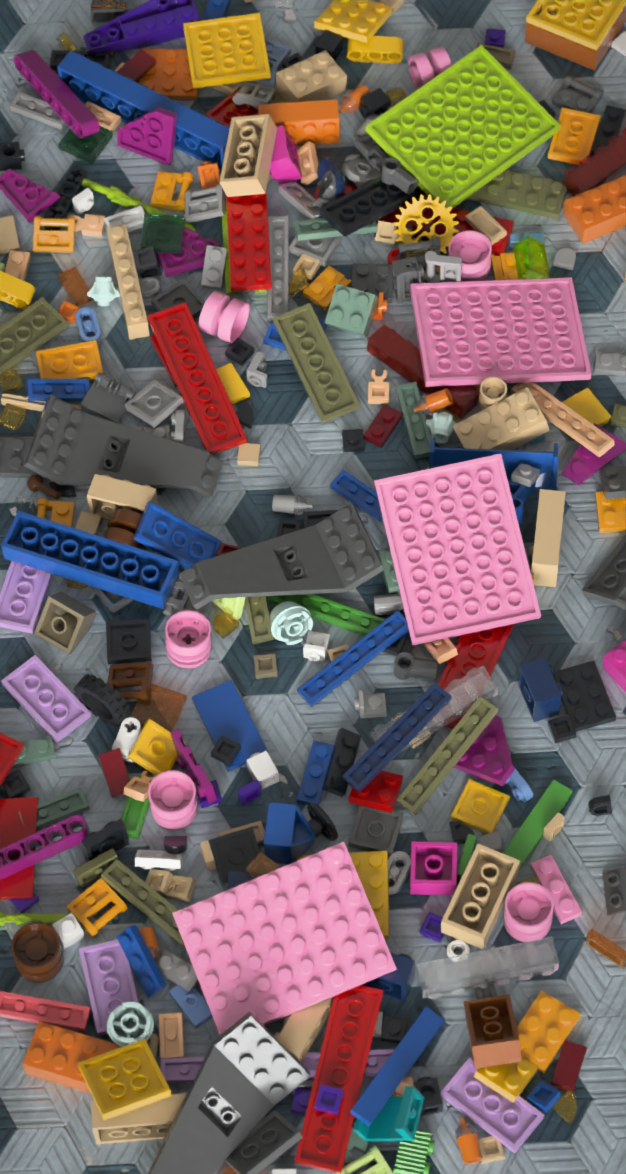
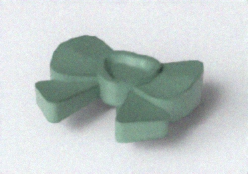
M353 1127L344 1164L354 1161L350 1153L354 1146L363 1153L367 1151V1141H363L354 1131Z

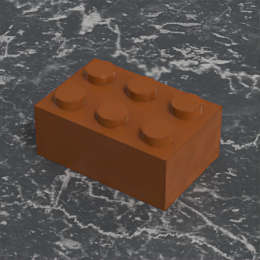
M510 994L464 1001L474 1067L482 1068L522 1062L520 1041Z

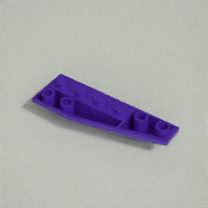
M149 0L83 35V39L88 53L145 48L184 38L183 23L200 21V17L193 0Z

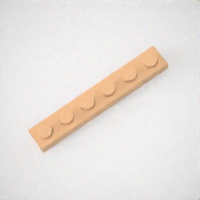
M517 383L511 388L513 395L528 387L544 417L598 457H601L615 445L614 439L536 383Z

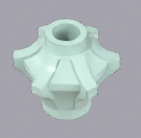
M95 276L94 285L88 291V296L94 298L98 306H109L110 301L119 297L120 293L114 287L112 276Z
M447 412L433 413V418L426 420V425L431 430L432 439H435V442L439 444L448 442L449 437L454 432L453 425L457 424L452 419L453 415Z

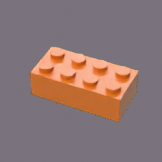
M338 99L258 105L259 115L270 114L275 126L283 125L296 146L305 145L309 141L315 145L340 143Z
M626 175L564 201L563 215L582 244L626 226Z
M39 1021L22 1064L26 1074L90 1093L79 1070L78 1063L122 1046Z

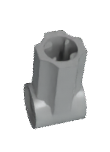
M400 591L396 594L374 596L375 616L393 614L397 610L404 613Z

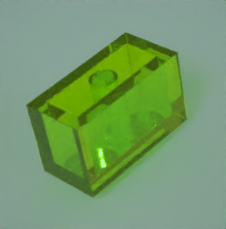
M527 236L513 246L519 280L550 278L544 244Z

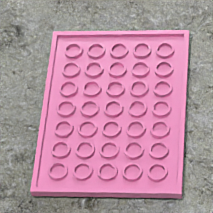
M572 278L410 284V294L426 387L478 385L489 377L501 378L505 383L591 379L592 374Z
M501 454L374 480L412 646L541 618Z
M344 842L173 913L219 1035L249 1011L263 1025H266L397 970Z

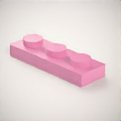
M552 855L532 862L530 867L539 884L546 888L553 898V910L559 922L563 924L581 916L582 911Z

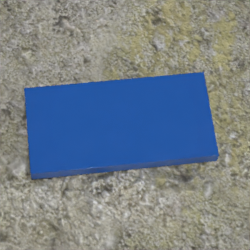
M151 501L146 504L133 537L134 540L155 552L177 560L179 565L186 569L197 562L215 557L222 543L216 537Z
M232 680L191 697L214 745H216L221 736L241 745V750L232 765L224 764L228 772L247 764L246 760L251 755L258 752H268Z

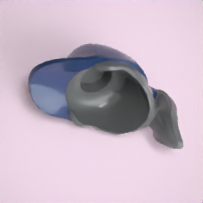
M329 157L323 159L317 169L319 192L317 195L318 199L314 200L312 205L320 208L338 199L345 191L344 174L333 167Z

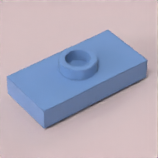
M178 985L169 990L170 996L195 1029L212 1018L208 1004L194 986L190 991Z

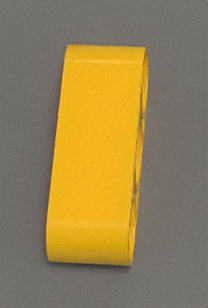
M372 36L367 43L351 38L348 39L347 58L351 61L399 63L403 60L404 41L399 37Z
M0 271V300L20 309L28 308L34 296L35 287Z

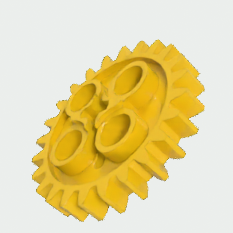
M420 195V201L412 197L413 204L406 201L407 208H399L402 215H395L399 222L393 223V225L399 227L398 230L393 232L400 235L396 242L402 241L406 245L418 243L419 239L423 236L428 237L430 240L438 237L440 251L447 254L445 247H449L450 240L454 237L452 236L453 233L459 232V230L454 229V226L458 225L459 222L452 220L457 215L449 213L452 210V206L445 208L446 201L440 204L438 196L432 201L431 195L428 196L427 200H424L423 195ZM425 208H431L434 211V215L430 219H425L422 216V211ZM441 216L440 220L430 226L431 231L429 233L424 231L416 239H411L414 234L423 228L422 223L429 224L434 218ZM410 220H414L418 224L414 232L406 229V224ZM437 224H444L446 226V232L443 235L435 233L434 229ZM431 248V249L420 250V251H414V253L425 252V251H431L432 248Z

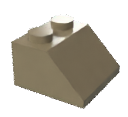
M58 592L48 596L34 634L71 654L89 631L96 611L65 593Z

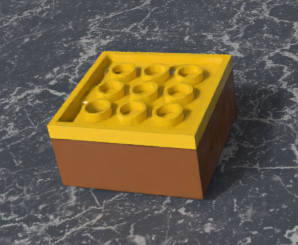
M537 0L526 17L525 42L595 71L626 23V0Z

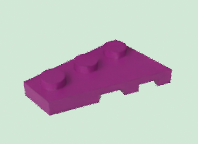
M8 169L0 176V189L29 223L34 220L35 216H39L60 198L57 193L49 191L44 186L30 181L11 169Z
M594 423V426L614 439L615 445L601 457H598L580 444L561 475L577 485H581L597 473L599 469L613 461L622 452H625L626 442Z
M179 729L172 732L171 736L178 755L175 760L179 768L186 770L185 774L195 783V789L200 798L205 797L209 804L216 801L217 798L213 785L201 765L197 764L190 747H185Z

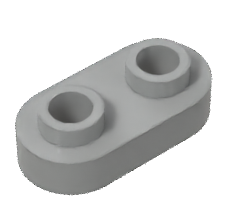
M176 409V414H172V426H175V431H171V440L181 444H185L186 414L183 409Z
M394 852L388 859L389 882L394 883L392 887H388L389 895L400 891L411 869L410 856L405 852ZM398 863L404 864L401 868H398L396 865Z

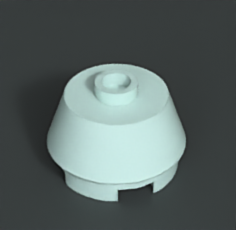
M285 601L278 604L270 614L272 635L275 639L283 641L287 645L303 641L302 636L308 630H312L313 621L309 610L293 601Z
M125 1002L116 1007L107 1020V1031L110 1038L122 1047L142 1039L147 1041L154 1028L153 1017L149 1010L136 1002Z

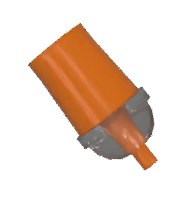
M361 84L349 94L344 95L340 103L341 109L339 112H356L360 107V98L371 93L370 90Z
M446 388L429 395H423L418 401V407L414 408V412L420 411L422 414L432 415L434 412L453 404L451 393Z
M152 927L138 929L155 963H157L162 952L158 946L154 929Z
M460 1118L461 1125L456 1128L454 1137L458 1143L463 1163L471 1164L482 1160L477 1136L478 1131L472 1124L465 1123L464 1118Z

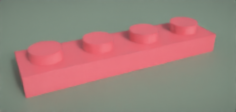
M0 991V1017L32 1023L41 1021L65 1029L86 1032L91 1013L90 1007Z

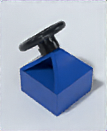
M269 802L264 838L265 862L287 865L294 863L308 851L315 838L321 834L331 841H336L338 832L326 812L315 803H309L307 806L308 814L311 818L307 822L297 805Z

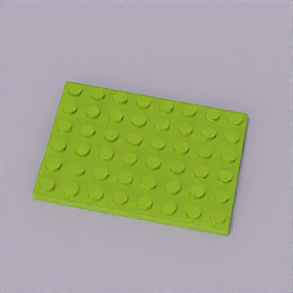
M481 45L366 125L365 131L390 157L400 161V167L419 181L418 186L428 196L431 195L433 201L438 196L440 204L446 201L445 208L451 206L454 208L560 131L562 126Z

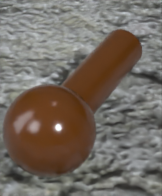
M38 475L31 476L27 481V486L31 491H41L56 500L61 496L59 491L44 484L43 479Z

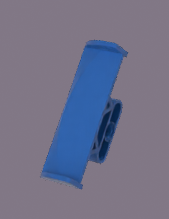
M430 439L429 469L501 454L519 526L523 522L524 503L534 490L556 491L558 443H554L553 452L437 448L435 447V439ZM520 463L540 469V476L531 487L511 481V474Z

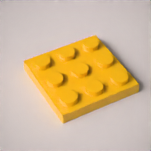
M333 0L314 21V28L323 31L326 29L344 37L367 43L391 16L392 7L370 0Z
M145 1039L78 1063L79 1070L103 1120L171 1096L170 1088Z

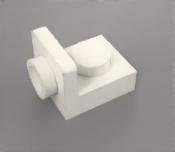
M308 631L306 644L303 647L304 658H308L311 661H325L330 634Z

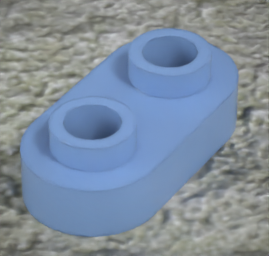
M83 307L75 315L82 342L96 340L98 343L101 340V330L96 313L92 308Z
M515 769L505 784L508 783L510 785L512 793L518 801L526 802L533 798V793L529 785Z

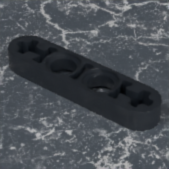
M73 167L69 170L57 192L60 198L48 208L43 218H67L73 207L72 198L81 193L84 187L82 186V181L84 178L87 179L86 171L82 167ZM67 189H73L74 193L71 195L64 194V191ZM59 204L66 205L63 210H58L55 207ZM44 226L47 231H58L61 228L59 226Z

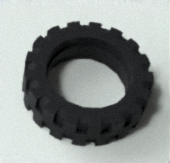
M84 675L74 688L75 695L79 697V701L84 703L85 707L93 712L92 714L100 717L104 722L107 721L110 725H120L131 711L129 705L125 703L126 700L120 696L117 690L112 689L111 685L104 683V680L96 678L94 675Z

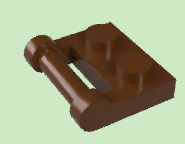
M151 662L110 665L107 683L114 690L120 687L141 686V690L118 692L125 700L140 698L142 700H150L154 666Z

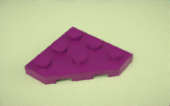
M158 107L122 125L118 129L117 146L170 166L174 155L177 114Z
M169 221L148 226L149 235L166 278L202 268L204 266L206 246L219 247L218 241L211 238L209 240L199 236V233L186 228L184 230L178 228Z
M495 715L454 768L503 786L515 768L510 755L503 722L499 716Z

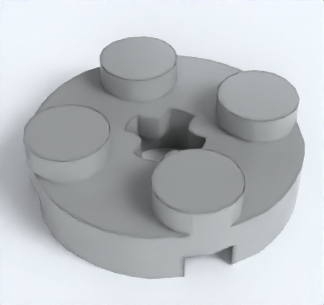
M349 155L345 158L341 172L353 181L355 186L360 188L381 177V167L379 165L373 166L371 158L367 157L364 160L359 158L360 155Z

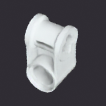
M129 717L123 720L112 750L120 748L123 760L134 763V761L128 758L127 755L141 732L140 722L136 718Z

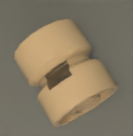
M489 377L481 383L479 407L481 410L507 397V385L501 378Z

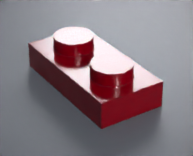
M384 404L364 433V440L382 448L402 419L403 413Z

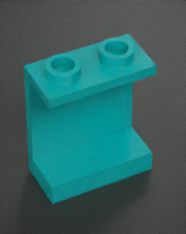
M405 1086L403 1096H390L369 1127L356 1118L354 1121V1131L364 1141H414L424 1097L414 1086Z

